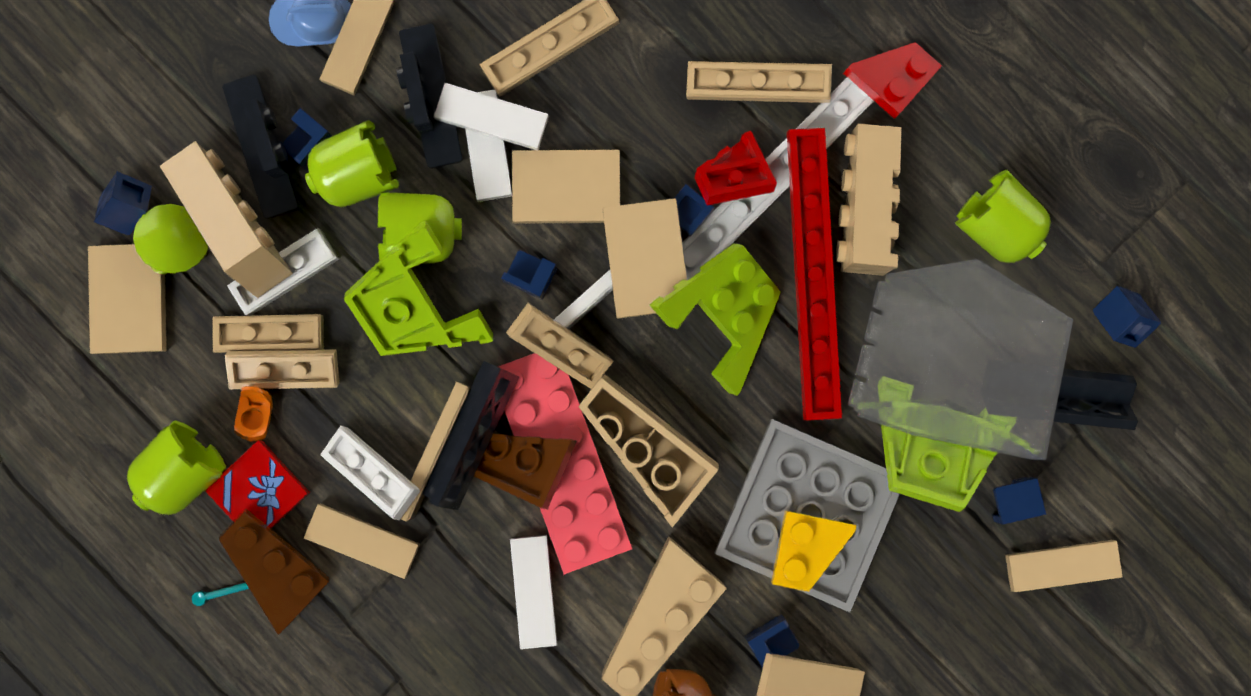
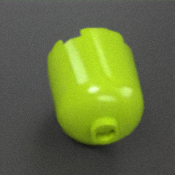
M369 120L319 142L312 148L308 155L309 173L305 174L307 185L312 193H319L330 205L345 207L398 188V180H392L390 172L397 170L393 157L384 138L376 140L371 132L375 129L373 122Z
M1008 170L1001 171L989 180L993 184L990 189L983 195L976 191L963 205L956 216L959 220L955 224L1000 262L1014 263L1027 256L1033 259L1047 245L1044 240L1051 226L1050 215Z
M380 193L378 201V227H385L386 230H383V243H378L379 260L388 254L421 222L427 221L442 246V254L423 263L444 261L452 253L454 241L462 240V218H454L453 207L442 196Z
M175 420L169 426L164 427L129 466L127 481L133 493L132 499L138 507L145 511L152 510L165 515L176 514L188 507L220 478L222 472L226 469L223 458L212 444L205 448L194 438L199 434L195 429Z

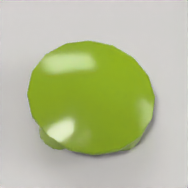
M175 204L156 206L147 211L146 214H143L136 223L133 236L136 252L144 263L149 265L158 274L188 271L199 264L207 255L208 244L184 206Z

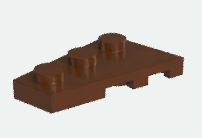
M493 434L474 477L548 510L577 441L561 438L550 439Z
M246 508L219 537V541L278 635L329 582V577Z

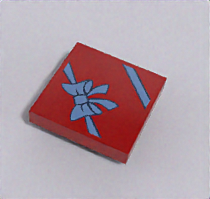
M258 440L221 474L216 482L205 490L232 521L246 508L270 529L277 525L310 494L309 490L262 440Z

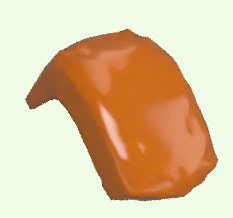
M244 386L241 388L234 425V433L247 441H258L266 438L273 409L272 396L268 391L256 386Z

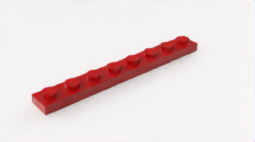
M825 128L790 129L787 131L803 420L842 418L826 133Z

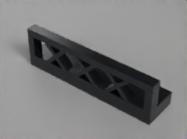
M483 361L422 493L430 498V503L437 507L459 510L519 376Z
M988 361L981 387V394L988 415L1135 430L1138 423L1130 406L1137 386L1134 376ZM996 400H998V401H1006V402H1008V403H1010V404L997 403ZM1109 412L1120 413V415H1113Z

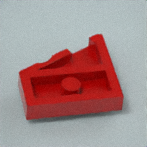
M914 42L855 62L843 74L895 119L942 65Z
M752 131L742 134L741 140L733 147L726 146L718 152L714 159L707 160L696 168L694 177L707 206L772 193L777 184Z

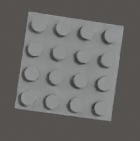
M771 419L714 553L772 578L785 510L857 525L856 531L809 592L799 590L847 612H851L897 502L899 493L889 491L886 468Z

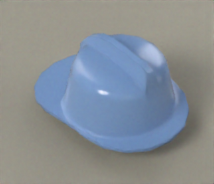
M276 0L270 9V29L279 41L288 46L301 47L332 44L337 40L351 4L348 0Z

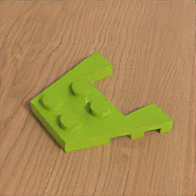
M427 221L421 222L345 292L344 301L381 356L426 351L429 346L447 344L451 348L462 346V342L479 341L480 344H485L493 341V332L479 309L445 323L412 271V267L442 254V246Z
M733 243L701 266L699 273L689 280L683 279L673 286L674 291L664 298L659 296L649 306L668 327L675 329L679 328L696 304L702 308L732 343L728 352L711 374L728 393L738 396L781 292L743 245Z
M881 377L877 382L876 388L889 491L961 512L965 509L994 456L998 454L1004 444L1003 441L1009 431L1016 424L1017 418L988 415L985 408L980 413L975 441L907 421L906 415L913 386Z

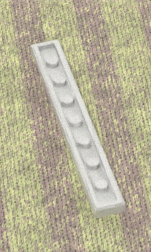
M847 77L831 93L830 103H821L796 129L825 128L827 149L874 100ZM787 138L765 159L777 182L774 192L722 202L702 222L691 237L688 236L682 242L687 280L699 273L701 266L731 246L790 186Z

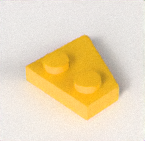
M785 510L771 583L809 592L854 534L857 525Z

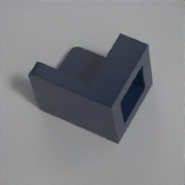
M300 108L291 118L298 126L283 142L287 154L308 171V155L316 144L332 137V135Z
M117 171L100 195L94 223L122 234L130 235L135 229L136 223L147 212L152 186Z
M685 184L675 198L680 229L691 237L702 222L712 213L714 206H707L704 198Z
M519 250L508 272H504L501 279L503 282L543 300L558 268L553 262L544 258L540 260Z
M1116 286L1093 309L1094 315L1115 342L1134 348L1162 324L1138 293L1120 286Z
M1018 478L1012 480L1013 483L993 489L998 513L993 514L992 517L996 523L1004 525L1046 515L1037 478Z
M782 614L744 636L762 668L766 653L786 656L800 646Z

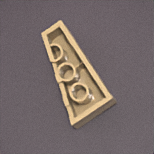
M857 124L852 134H847L845 139L844 155L850 156L849 170L844 169L842 175L841 189L842 191H847L846 205H841L838 223L839 226L844 227L843 241L838 240L836 262H841L840 272L883 276L898 267V254H891V250L894 247L895 240L899 237V223L892 220V214H895L900 201V189L898 185L893 184V178H898L900 173L901 127Z
M195 141L160 165V168L224 272L255 297L259 298L292 275L293 272L279 255L270 235L257 222L256 219L258 217L252 207L239 196L241 192L239 186L229 174L225 175L221 170L225 167L223 161L213 149L206 151Z
M607 375L599 379L578 406L605 442L615 451L626 469L639 482L646 495L660 509L671 527L676 524L718 471L719 464Z
M669 536L602 670V680L621 696H637L727 589L721 580Z

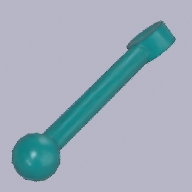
M241 583L208 593L198 591L192 595V603L196 606H202L210 599L247 590L249 587L246 583Z

